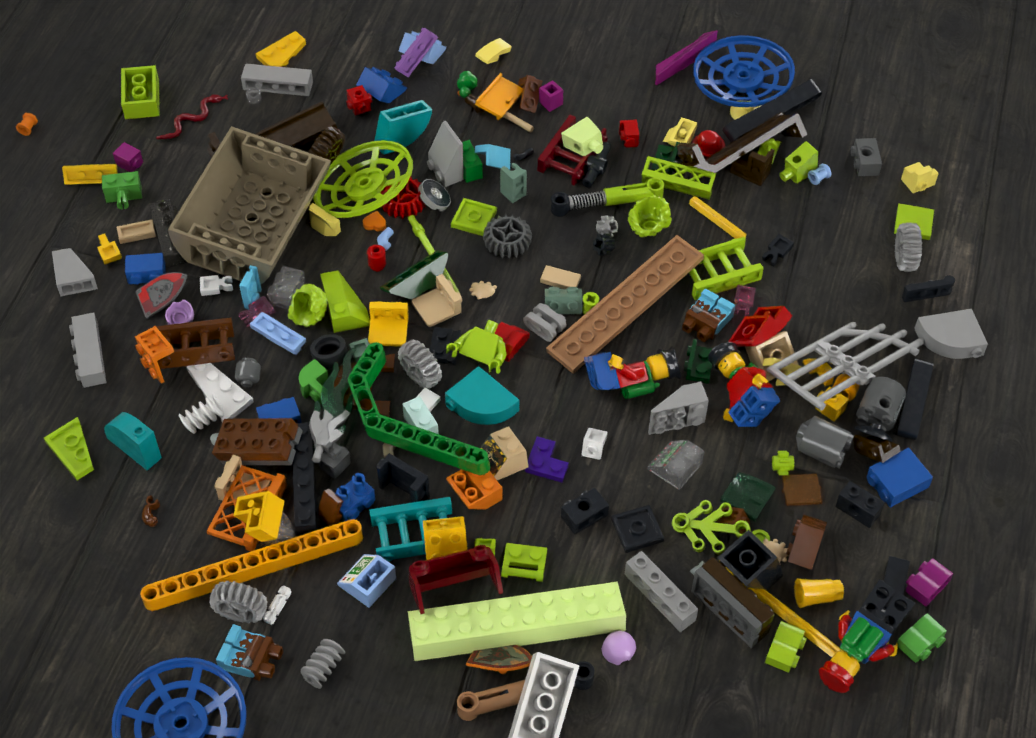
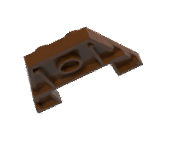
M395 354L385 355L387 361L380 372H394ZM357 362L336 367L332 395L333 403L356 410L357 406L348 383V377ZM366 398L362 399L359 403L364 411H369L373 407L371 401ZM375 401L379 414L390 417V401Z

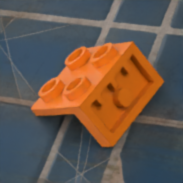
M154 326L135 336L137 341L135 347L138 353L142 355L140 361L145 369L149 368L148 370L152 378H157L162 384L165 381L157 361L173 353L174 349L157 327Z

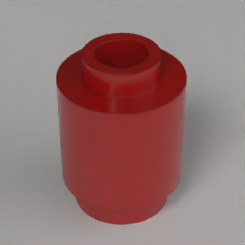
M372 245L367 250L368 265L372 270L381 271L386 265L385 248L381 245Z

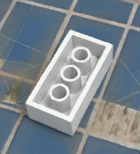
M540 652L533 654L508 738H559L579 665Z

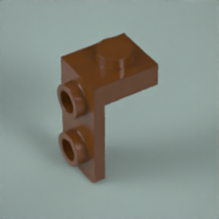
M526 75V77L519 79L518 86L524 87L520 109L531 113L536 112L542 80L536 79V77Z

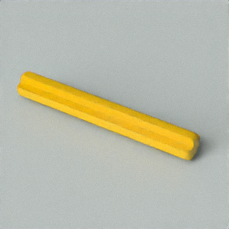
M694 196L690 199L689 204L729 235L737 239L741 237L746 238L747 234L698 197Z

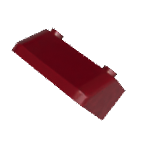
M478 545L473 549L425 561H415L409 567L410 588L420 614L425 613L421 592L490 575L498 593H503L498 562L492 550L485 545Z

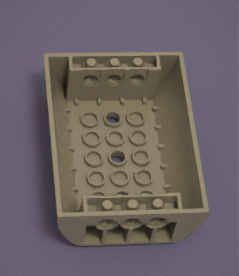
M231 126L168 229L174 247L188 263L225 276H232L233 279L242 281L247 271L250 272V265L256 266L260 284L264 283L272 273L327 174L331 160ZM270 192L271 195L265 196L263 193ZM251 217L256 218L255 221H249L247 219Z

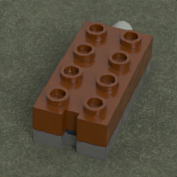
M292 418L224 419L219 433L211 435L210 440L214 445L212 454L223 465L230 461L232 455L240 456L242 465H292L296 453L293 448L294 445L299 444L302 429L298 427Z

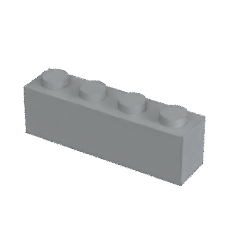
M245 64L241 81L243 90L309 96L313 77L312 70Z
M95 313L71 317L72 325H69L71 336H74L71 343L73 351H76L73 358L75 366H78V369L75 370L77 381L82 382L83 388L107 383Z

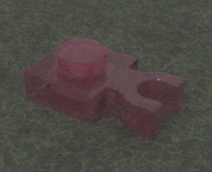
M737 285L734 304L737 305L734 314L738 315V311L742 309L745 311V316L749 315L750 307L753 306L756 288Z
M262 296L248 305L249 310L242 311L238 315L241 320L248 317V319L244 320L246 327H248L261 312L271 315L275 310L269 301Z

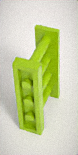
M745 237L735 238L725 243L698 250L704 255V260L699 264H704L711 278L701 280L695 268L689 272L694 281L692 290L694 300L700 298L705 288L717 294L762 279L764 268L761 263L751 265L743 252L746 241ZM736 253L744 268L735 270L727 256ZM720 258L728 273L718 275L710 261Z

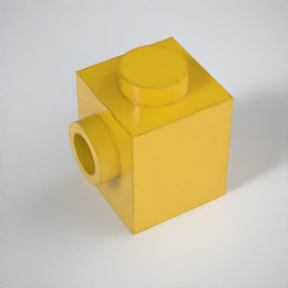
M838 393L823 402L826 404V407L822 411L817 407L815 409L835 422L846 410L849 399Z

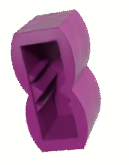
M933 558L929 562L924 561L918 569L919 572L916 575L912 574L906 581V592L925 607L947 586L953 576L950 570Z

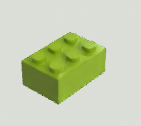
M156 65L121 68V105L125 119L160 116L159 78Z

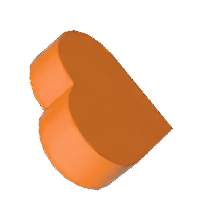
M375 211L363 219V227L366 230L383 231L386 228V220L378 211Z

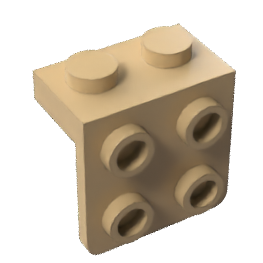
M443 274L436 276V289L412 300V305L429 327L461 313L462 297L459 292H455L451 281L447 280Z
M232 455L230 461H227L224 466L222 476L216 480L215 489L219 500L223 501L242 465L240 456ZM244 473L241 478L243 483L254 479L252 475ZM263 480L259 482L261 489L268 487L271 481ZM256 484L245 487L248 494L259 490ZM243 489L235 491L233 498L237 499V497L244 496Z

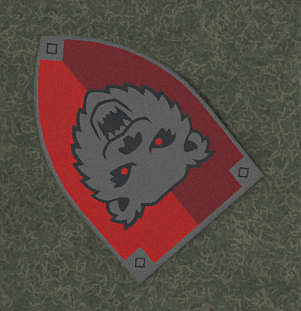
M178 272L166 273L154 278L135 291L147 319L176 299L183 289L188 275Z

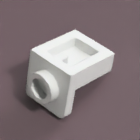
M588 428L583 441L582 456L600 460L608 432Z

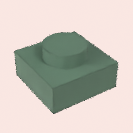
M367 338L349 344V349L355 362H358L369 345Z

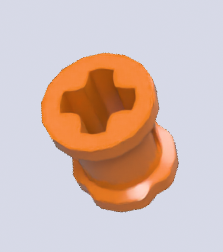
M24 113L23 120L16 125L17 131L22 135L29 136L33 125L38 123L36 116L31 113Z

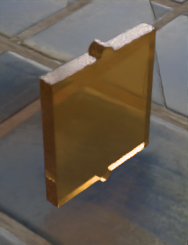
M817 474L782 475L784 487L782 492L785 493L787 506L822 504L821 486H819Z

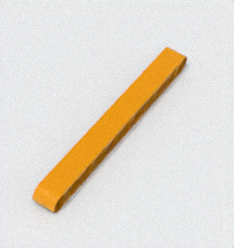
M354 519L347 520L148 584L141 590L142 601L147 610L156 611L211 593L219 582L236 581L237 583H242L358 545L363 539L361 523Z

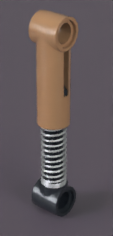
M580 661L576 663V665H579L573 687L587 690L594 681V667L589 662ZM584 673L588 675V677L582 678L578 675ZM525 680L476 693L470 691L461 693L457 699L459 717L463 720L471 721L480 714L518 705ZM465 704L473 705V707L468 709L464 708L463 706Z

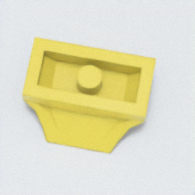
M681 117L679 123L669 129L663 142L673 146L676 145V142L691 143L697 128V122Z
M314 203L309 206L310 223L313 229L324 236H337L341 232L339 219Z

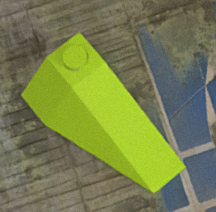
M332 271L320 274L323 289L328 300L327 306L334 333L370 326L367 308L339 271Z

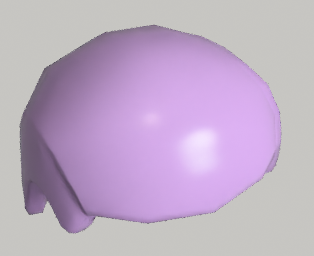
M186 300L173 302L165 314L168 325L193 322L194 311L192 305Z
M625 631L612 632L604 640L601 648L602 654L608 662L620 665L622 662L629 661L636 651L635 640Z

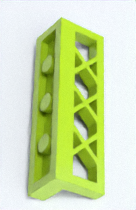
M650 156L647 157L642 172L643 183L647 182L650 178H660L663 180L664 188L709 200L716 173ZM650 162L658 164L659 169L655 171L649 170ZM674 168L677 173L669 175L665 170ZM690 172L694 177L688 180L684 179L682 174ZM703 176L711 178L709 185L701 183L699 178Z

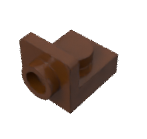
M729 507L723 508L722 511L727 512ZM732 507L733 511L730 516H722L715 521V523L734 525L737 521L744 520L750 525V520L745 510ZM740 529L739 533H745L746 529Z

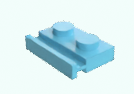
M250 265V272H246L239 285L244 308L252 310L254 304H257L259 300L258 292L262 290L258 269L256 266Z

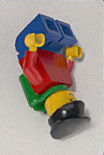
M721 343L711 349L708 360L714 364L716 370L721 371L725 378H730L726 386L729 391L730 407L725 410L723 419L730 422L734 420L738 427H757L768 416L773 407L780 402V398L766 379L765 370L755 366L752 362L745 367L746 364L740 356V350L736 348V343Z
M673 346L669 350L659 348L657 354L649 356L646 361L630 364H621L623 358L614 354L611 355V352L584 357L591 386L596 390L621 388L625 399L653 393L655 388L660 386L658 382L654 383L653 380L681 378L677 355Z

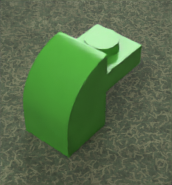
M314 359L300 371L299 384L301 394L304 398L310 395L315 402L318 401L322 406L329 402L328 391L323 385L329 382L328 372Z

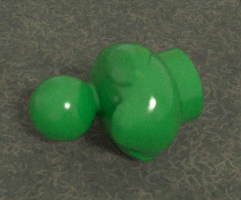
M463 71L457 80L458 96L462 98L469 97L471 90L475 89L478 84V79L470 71Z

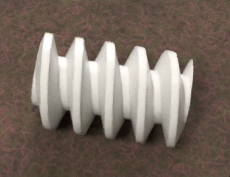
M212 394V401L207 397L205 398V405L201 401L198 402L199 409L193 405L192 413L186 409L185 417L179 413V418L183 425L193 434L197 432L196 427L200 430L203 429V423L207 426L210 425V419L215 422L217 420L216 414L219 417L224 416L223 408L214 394Z

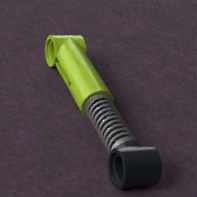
M650 178L645 183L605 188L603 192L585 193L583 196L580 194L578 196H568L564 192H556L551 197V212L554 216L562 217L568 211L574 209V207L577 209L580 206L582 208L584 206L587 207V205L588 207L590 205L593 206V204L596 206L599 203L600 205L603 203L605 206L625 204L643 200L645 197L650 198L653 195L657 198H663L664 182L660 178Z

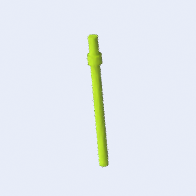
M414 215L409 216L408 220L413 227L412 231L415 236L419 237L430 256L435 250L426 237L423 226L418 223ZM445 268L443 275L446 277L447 280L449 279L451 281L455 292H459L458 288L456 287L455 283L453 282L452 278L450 277L449 273Z

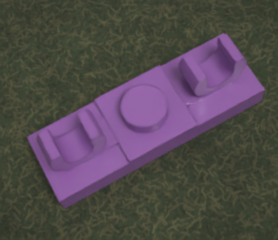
M426 28L421 29L422 32L419 36L416 35V40L413 41L404 55H401V60L396 62L395 69L407 77L411 75L438 39L436 34Z

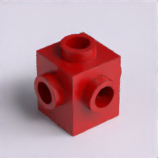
M363 85L346 90V102L349 110L352 109L355 115L371 111L370 103H372V97L370 93L365 91Z

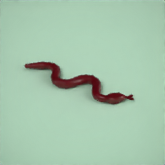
M213 94L210 97L204 98L200 103L202 111L200 115L189 113L177 115L174 119L176 131L157 136L156 139L176 138L182 133L180 123L182 120L194 122L205 120L209 114L206 104L208 102L217 103L222 99L228 100V95L221 97L220 95Z

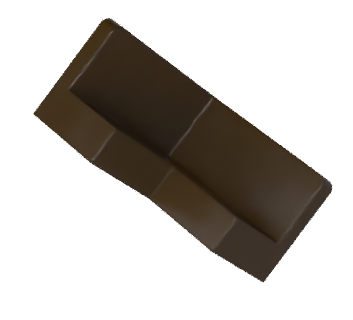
M770 149L766 156L752 151L748 161L738 158L731 163L730 173L761 186L771 172L775 150Z

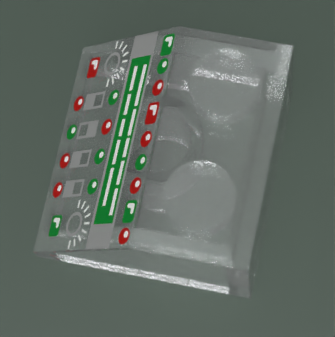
M689 440L670 441L647 466V469L680 490L702 465L704 450Z

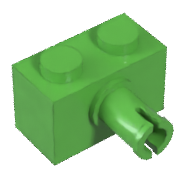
M138 171L102 175V189L106 203L117 202L119 209H123V204L124 209H127L129 206L128 200L142 199V185Z

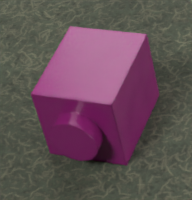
M553 80L539 88V103L549 112L563 105V89Z
M125 142L113 152L117 166L128 172H134L143 163L141 151Z

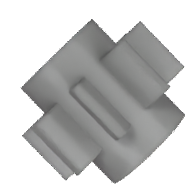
M601 216V221H597L596 230L602 235L604 233L610 234L611 238L613 233L618 232V223L614 220V216Z

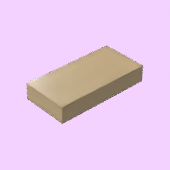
M153 219L117 226L120 244L156 237Z
M546 265L540 278V283L562 289L578 287L581 274Z

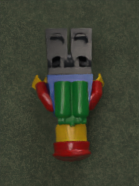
M880 579L862 607L856 611L853 619L849 616V610L839 617L838 637L842 641L839 647L841 650L837 651L830 661H826L824 666L819 668V676L830 690L839 693L849 691V687L854 683L853 677L860 669V662L866 664L868 661L875 662L897 655L898 644H889V639L912 611L915 603L898 592L887 609H884L893 598L896 590Z

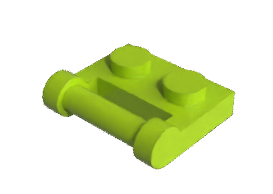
M506 543L501 577L515 576L543 582L547 548ZM510 566L534 568V569H538V570H537V571H534V570L510 568Z

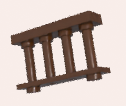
M232 317L156 326L170 344L182 343L181 349H175L173 353L157 361L160 369L235 360L233 344L228 343V338L234 337ZM220 339V344L208 345V340ZM201 341L200 347L189 348V342Z

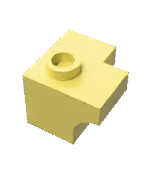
M920 162L904 168L901 180L912 193H916L935 185L938 172L929 165L923 167Z

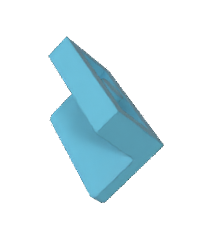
M491 144L475 146V153L486 155L487 166L495 168L505 166L510 170V149Z

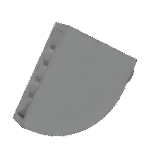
M972 309L918 317L914 328L918 338L925 340L924 345L928 349L947 358H977L984 355L988 345Z

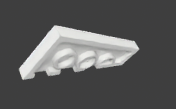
M211 363L187 366L189 374L202 390L204 396L212 401V394H214L219 400L224 416L220 417L222 423L224 419H234L254 402L249 394Z

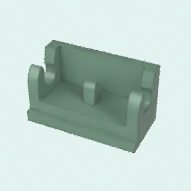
M512 163L514 171H510L505 166L500 168V192L509 201L514 203L526 196L527 171Z

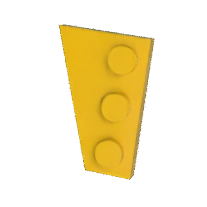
M294 31L257 52L256 58L266 66L285 67L288 64V60L292 56H296L306 45V39Z

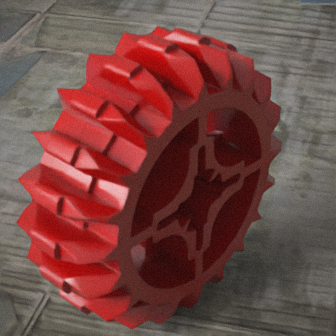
M410 176L404 188L388 203L381 206L384 212H388L389 216L394 215L395 218L401 216L402 219L404 216L409 217L412 214L417 216V213L422 212L426 205L420 197L421 192L418 191L419 185L422 182H419L417 179L412 180ZM392 185L386 186L380 193L384 195Z

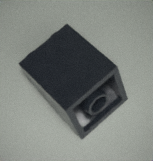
M749 530L718 557L748 588L768 590L783 577L778 557Z

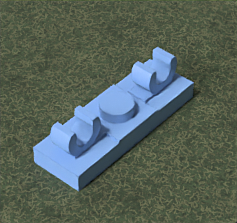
M261 312L250 323V327L292 354L297 355L302 350L301 347L306 343L305 337L264 312Z

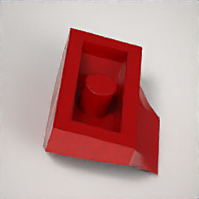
M504 322L498 325L495 332L496 335L503 338L507 354L505 361L507 362L514 357L530 338L529 332Z

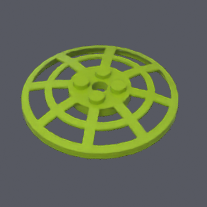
M372 141L355 146L337 156L332 162L313 197L314 202L327 213L337 218H349L369 213L388 203L407 184L413 170L411 155L403 145L393 141ZM379 150H393L400 153L394 161L378 158ZM372 151V157L369 160L360 162L352 167L347 162L355 156ZM405 157L408 162V169L406 174L400 176L398 164ZM377 164H385L388 167L382 171L377 168ZM370 165L369 168H365V169H362V170L356 172V170H358V169H360V168H362V167H365V166ZM339 166L343 167L345 172L336 180L334 185L324 184L327 178ZM394 169L395 178L387 180L386 176ZM350 175L351 177L347 180L345 186H340L341 183ZM392 185L384 195L380 193L386 186ZM321 190L331 191L332 204L322 205ZM337 192H346L348 196L338 201ZM369 199H376L375 201L369 204L363 205V203ZM351 200L357 202L354 207L343 205ZM338 207L349 212L330 211V209Z

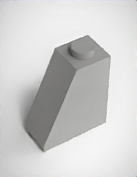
M71 248L52 251L56 285L60 296L98 289L94 275Z

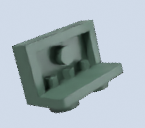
M549 287V289H545V304L558 314H582V289L577 287H568L567 289Z

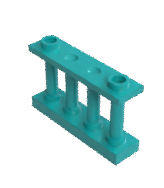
M445 497L369 509L372 527L378 526L381 547L376 548V555L390 562L393 559L426 554L423 521L436 516L439 519L447 518V515L452 514L451 498ZM419 520L422 541L410 543L407 521ZM398 523L402 544L390 546L386 525Z

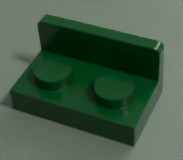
M676 142L675 148L659 144L655 158L678 164L677 159H680V157L678 156L676 146L680 142ZM653 163L651 170L659 169L658 164ZM668 168L665 170V172L669 175H672L673 171L676 172L674 168Z
M693 339L692 346L688 345L687 357H690L689 361L685 360L684 372H687L686 380L709 384L712 363L708 360V355L712 348L696 346L697 340Z

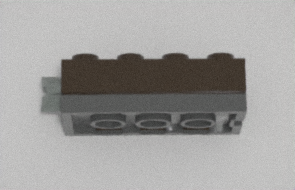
M712 557L706 563L701 561L698 566L690 570L694 575L691 592L750 648H753L757 642H760L769 634L770 623L774 617L773 610L769 605L762 603L754 591L748 590L735 575H732L721 561H717Z

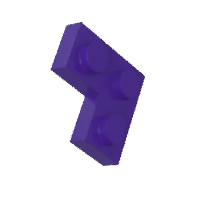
M537 436L529 455L528 468L525 469V472L563 483L569 462L551 458L556 441Z

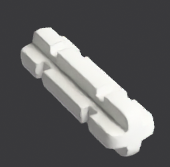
M286 586L280 587L279 594L274 597L268 608L269 611H266L263 616L264 622L270 625L274 624L277 619L276 616L280 614L287 602L285 600L291 595V589Z

